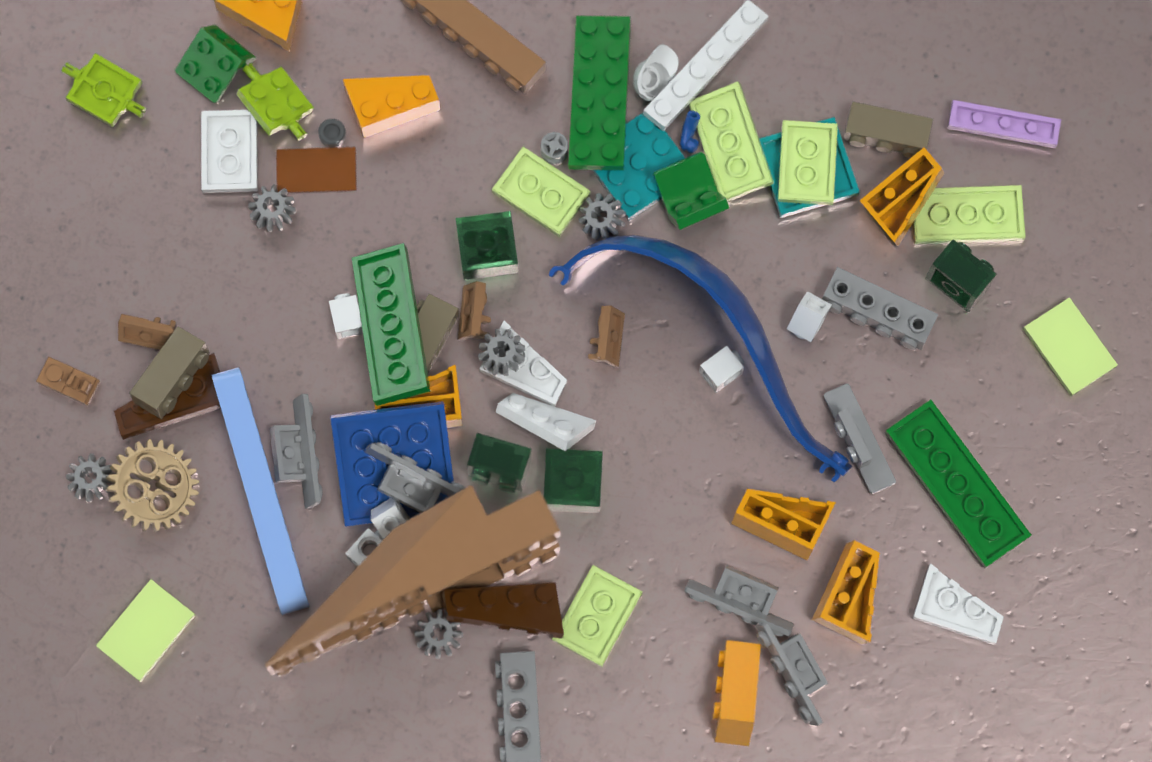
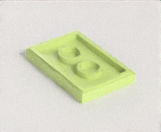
M782 121L778 202L833 205L838 124Z
M525 147L521 148L492 188V193L558 237L561 236L591 194L590 190Z
M1070 297L1023 328L1071 397L1118 366Z
M592 565L562 620L563 638L553 637L552 641L603 667L643 592Z
M150 579L98 642L96 647L142 682L196 615Z

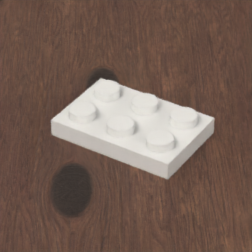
M249 110L201 111V178L203 193L258 191L257 120Z

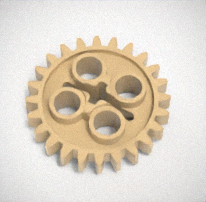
M151 439L146 441L144 448L140 442L135 443V451L129 446L124 449L127 457L121 454L116 457L120 465L112 464L110 466V469L116 474L108 475L106 478L114 482L113 485L106 488V491L114 492V496L108 501L118 503L114 513L123 511L122 521L127 520L129 517L133 519L131 523L132 528L140 522L142 523V531H146L149 525L152 524L154 532H157L160 528V523H162L163 527L167 530L171 527L170 520L175 524L181 522L178 514L184 517L189 515L185 506H195L196 503L190 497L199 494L198 491L192 489V486L197 485L199 480L191 479V475L197 470L187 468L191 459L184 461L181 459L183 450L176 454L173 453L174 444L164 449L163 440H160L156 447H154ZM141 460L151 463V473L147 474L141 471L139 467ZM171 472L176 475L178 479L176 486L167 484L165 481L166 473ZM130 474H135L141 480L131 478ZM151 480H155V486L159 488L153 492L149 490L150 485L148 483ZM134 485L139 488V499H133L128 495V486ZM164 491L174 493L175 498L170 497V495ZM154 498H162L165 501L166 508L164 511L155 509L153 506Z

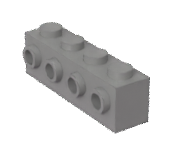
M837 267L822 300L832 304L830 312L846 314L850 316L852 322L860 326L867 324L875 328V332L886 338L892 336L900 340L904 347L911 350L916 348L922 350L939 315Z

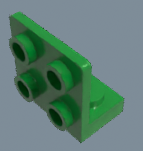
M215 24L200 28L177 65L175 72L213 103H217L238 70L244 68L247 64L249 65V63L253 64L256 56Z
M703 152L696 153L653 173L669 220L679 230L729 209L727 199L717 191Z

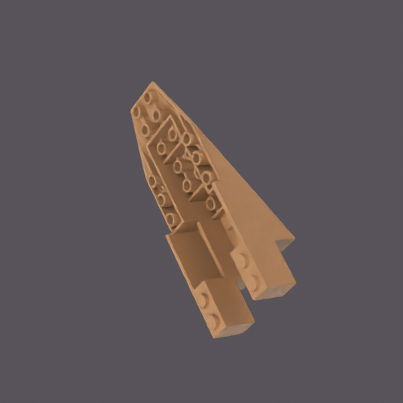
M472 485L394 528L265 664L266 669L271 676L275 674L278 677L291 672L294 669L293 666L303 662L304 664L312 662L319 658L321 654L356 639L358 642H362L374 635L372 631L382 626L384 630L391 628L399 623L398 618L409 614L410 617L423 612L425 610L424 606L429 604L433 614L437 610L444 609L442 596L444 590L489 587L513 574H516L517 577L526 574L532 570L531 565L539 561L545 564L558 557L556 553L560 552V545L556 539L560 537V529L540 490L494 513L486 515Z

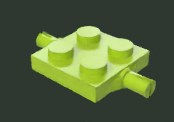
M96 53L81 70L68 62L64 64L65 67L63 66L62 73L74 78L73 87L65 97L71 104L111 127L115 126L120 116L127 110L140 118L145 113L146 107L133 101L134 95L142 85L141 79Z
M252 63L247 64L243 68V72L250 78L251 83L238 89L236 94L268 136L279 130L290 129L298 141L304 139L307 136V132L298 122L301 118L312 113L314 107L282 66L268 74L260 75Z

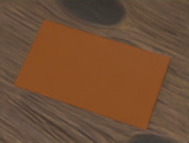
M356 147L276 149L278 192L284 188L287 189L288 193L356 190Z

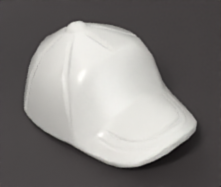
M664 44L658 45L648 59L641 62L634 72V89L644 100L652 102L676 75L679 61L676 53L670 47Z

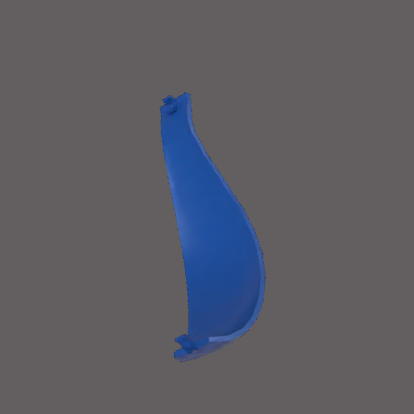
M639 235L616 236L587 246L565 265L554 266L550 270V277H554L559 270L562 271L564 279L560 284L567 285L571 281L572 272L575 268H579L596 254L608 250H627L642 254L678 269L703 287L725 311L746 345L776 409L791 434L807 451L824 462L819 472L822 474L827 467H832L835 470V475L831 481L835 482L841 475L844 476L852 468V465L848 463L849 460L837 451L833 452L815 440L806 429L788 394L763 326L748 299L727 274L699 254L663 239Z

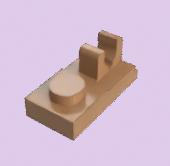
M475 281L463 286L458 340L468 338L482 340L485 339V335L488 333L481 330V324L491 323L490 317L482 315V310H484L487 302L486 283Z
M613 306L601 307V315L598 319L599 338H592L590 340V344L598 347V351L595 354H588L590 360L606 362L613 367H619L624 312Z
M121 314L118 321V341L161 350L175 331L176 322L171 320L170 325L161 323V318L156 317L152 322L148 319Z
M48 357L36 382L88 406L100 380Z

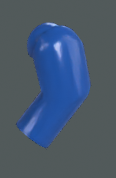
M689 111L682 126L680 147L683 151L687 150L689 153H695L699 146V141L693 139L701 117L696 111Z

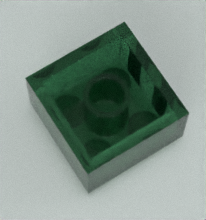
M511 211L456 218L464 280L518 273Z
M953 239L932 263L925 279L969 313L989 289L997 273L994 272V268L989 262L984 259L979 260L971 254L972 250L963 242L958 243Z
M477 433L467 463L468 476L473 477V482L481 485H488L491 482L500 485L499 489L505 492L515 493L516 490L522 492L532 461L531 448Z
M546 448L544 500L550 511L600 513L603 451H564L562 449Z

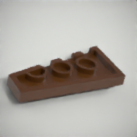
M210 354L206 365L196 371L190 387L180 393L174 409L170 413H166L162 420L136 405L133 400L116 409L114 414L122 439L134 437L221 409L212 379L213 374L220 373L215 354Z
M556 582L448 589L443 591L446 621L477 626L487 624L498 626V629L503 630L513 628L525 630L528 634L538 635L539 633L551 634L554 638H563L564 631Z

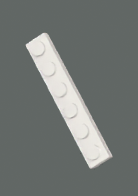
M747 0L644 109L643 115L664 131L765 24L769 16L750 0Z

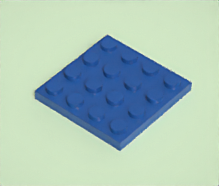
M444 401L330 415L345 527L372 523L371 510L391 498L377 491L389 465L364 452L366 447L372 443L376 444L379 442L385 444L392 449L391 453L400 458L407 456L417 462L416 466L425 471L427 469L434 470L442 475V480L450 484L454 482ZM440 492L434 506L446 500L449 496ZM400 503L410 518L421 514Z

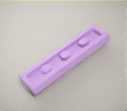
M953 100L948 129L1056 148L1061 119Z

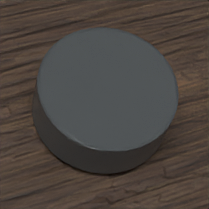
M328 119L319 127V138L325 146L335 148L344 143L346 129L341 121Z

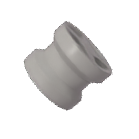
M557 132L548 133L541 141L542 158L549 164H560L565 161L568 155L567 139L564 135Z

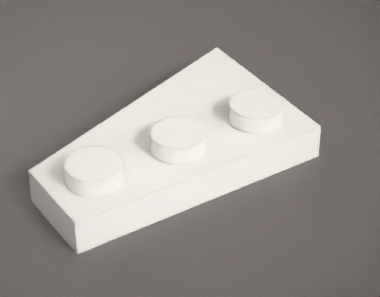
M503 321L499 329L500 335L504 336L507 329L511 330L510 339L518 335L511 329L508 323ZM521 338L518 344L525 345V351L520 353L525 357V361L522 363L516 362L519 366L517 372L509 367V375L507 377L504 376L503 369H499L497 376H494L492 374L493 366L488 370H484L483 364L485 361H483L480 372L552 406H556L567 384V379L531 348L530 344L523 338ZM499 348V357H505L506 352H504V348Z
M512 393L500 401L496 409V413L564 451L593 431L596 420L516 393Z
M929 564L913 619L995 645L1004 617L979 598L968 593L953 579L950 580L939 572V569Z

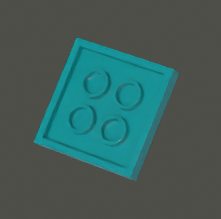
M641 113L626 123L624 171H592L606 191L613 196V200H619L622 203L620 209L626 212L625 217L629 221L662 199L653 173L685 159V157L665 130L662 131Z
M835 117L818 121V123L837 124ZM838 128L834 203L859 196L860 194ZM780 132L759 138L774 181L770 188L780 218L824 206L778 202L782 134Z

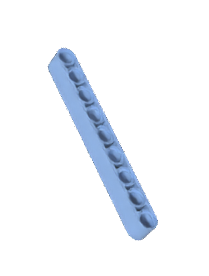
M237 367L213 374L212 379L280 612L282 615L308 608V599L240 368Z

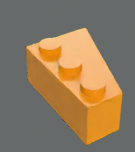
M214 0L217 11L241 25L260 33V36L267 40H272L282 46L284 50L290 52L302 0Z
M429 75L343 79L345 92L363 138L440 110L439 98Z
M924 147L859 201L893 242L899 246L943 177L944 171Z
M456 364L434 376H428L430 392L380 406L375 404V410L444 401L447 428L463 426Z
M747 489L731 524L808 561L836 502L827 501L825 503L812 501L806 497H800L799 499L786 497L779 493Z
M855 540L846 543L812 620L861 645L870 643L872 635L870 633L871 620L874 615V591L877 585L880 553Z
M727 640L725 651L719 650L718 667L722 668V676H717L715 693H719L720 697L719 702L714 703L713 719L717 720L716 743L749 746L755 721L761 644Z

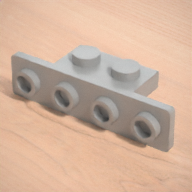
M844 384L826 392L824 399L835 420V430L840 438H844L848 446L846 448L848 457L852 463H856L869 492L875 494L894 485L896 479L850 385Z
M301 394L293 400L295 425H273L270 427V437L276 483L302 482L305 509H311L320 504L323 492L322 486L318 482L319 460L315 456L314 448L316 433L312 429L311 422L313 407L311 402H309L308 394Z
M379 442L376 444L372 443L364 451L389 465L377 491L419 513H423L433 507L440 492L451 497L466 488L459 483L451 482L450 484L442 480V475L434 470L427 469L425 471L416 466L417 462L407 456L400 458L391 453L392 449L385 444Z
M728 565L725 567L716 590L691 579L684 590L686 593H689L692 599L698 602H710L715 605L716 609L727 614L731 612L742 616V620L749 624L768 623L773 633L777 636H790L794 626L792 622L768 613L779 587Z
M768 623L757 624L755 626L758 631L756 634L757 639L763 648L769 650L772 656L770 662L777 673L783 675L786 681L784 687L789 696L795 698L800 706L798 712L805 723L819 726L823 721L808 695L828 682L802 635L797 633L779 644Z

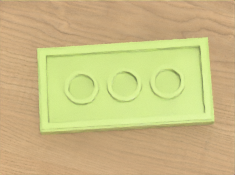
M735 82L693 99L689 106L691 111H696L701 116L697 130L717 190L727 199V202L774 184L741 84Z
M1022 185L935 188L913 222L914 244L1024 241L1025 224Z

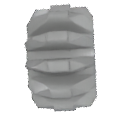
M272 185L271 191L267 192L266 187L262 186V195L253 193L252 197L255 202H251L248 205L249 209L253 211L250 214L251 220H257L256 225L259 229L266 225L267 231L271 233L273 226L277 225L278 229L282 231V222L291 224L292 219L289 215L296 213L295 207L291 206L295 202L292 196L287 197L288 191L285 188L278 192L277 185ZM273 205L276 211L271 212L268 206Z
M600 193L596 194L595 202L587 198L586 202L589 204V207L580 208V211L586 214L579 218L581 224H586L583 231L586 234L591 233V237L595 240L600 236L603 239L609 238V232L617 236L619 234L618 230L615 229L617 225L620 227L625 226V223L619 219L626 215V212L620 209L622 203L619 200L613 201V196L607 194L605 198ZM601 212L607 214V218L603 217L605 219L603 222L598 220V216L602 217L600 215Z
M495 329L494 338L487 333L485 335L487 343H479V349L484 352L478 354V358L481 361H485L483 364L484 370H488L493 366L492 374L494 376H497L499 369H503V374L507 377L509 375V367L517 372L519 366L516 362L522 363L525 361V357L520 354L525 351V345L518 344L521 340L519 335L510 339L511 330L509 329L505 331L504 336L500 335L499 329ZM499 348H504V352H506L505 357H499Z
M89 454L87 462L82 456H79V466L73 463L69 465L75 473L66 474V479L73 481L68 485V489L76 491L75 497L77 499H81L85 495L86 501L92 502L93 495L95 494L99 500H102L103 495L101 491H106V488L109 487L106 483H112L106 479L108 474L112 472L110 469L111 465H105L106 459L104 457H100L96 461L94 454ZM89 473H93L96 476L95 480L91 479L92 483H88L85 480L86 476L90 477Z
M437 610V618L433 619L430 612H427L426 617L429 622L426 623L423 620H418L417 622L424 630L414 632L415 637L423 638L417 642L418 648L428 645L424 652L425 655L429 656L434 649L436 659L441 658V650H445L446 655L450 657L452 655L449 648L450 645L456 649L460 648V643L453 638H463V632L454 631L461 626V623H450L451 621H446V617L442 619V610ZM440 628V631L446 630L443 633V640L438 641L437 637L435 640L432 638L435 635V629Z

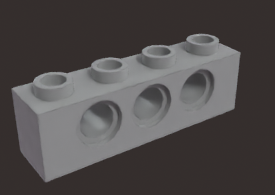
M535 651L500 653L501 661H495L496 678H502V689L497 690L498 707H503L504 718H498L499 736L505 735V747H500V762H541ZM513 676H520L524 679L525 684L521 689L514 690L508 685L509 679ZM516 704H521L526 708L525 716L520 719L510 715L511 707ZM516 733L525 734L528 738L527 744L524 747H515L511 742L513 735Z

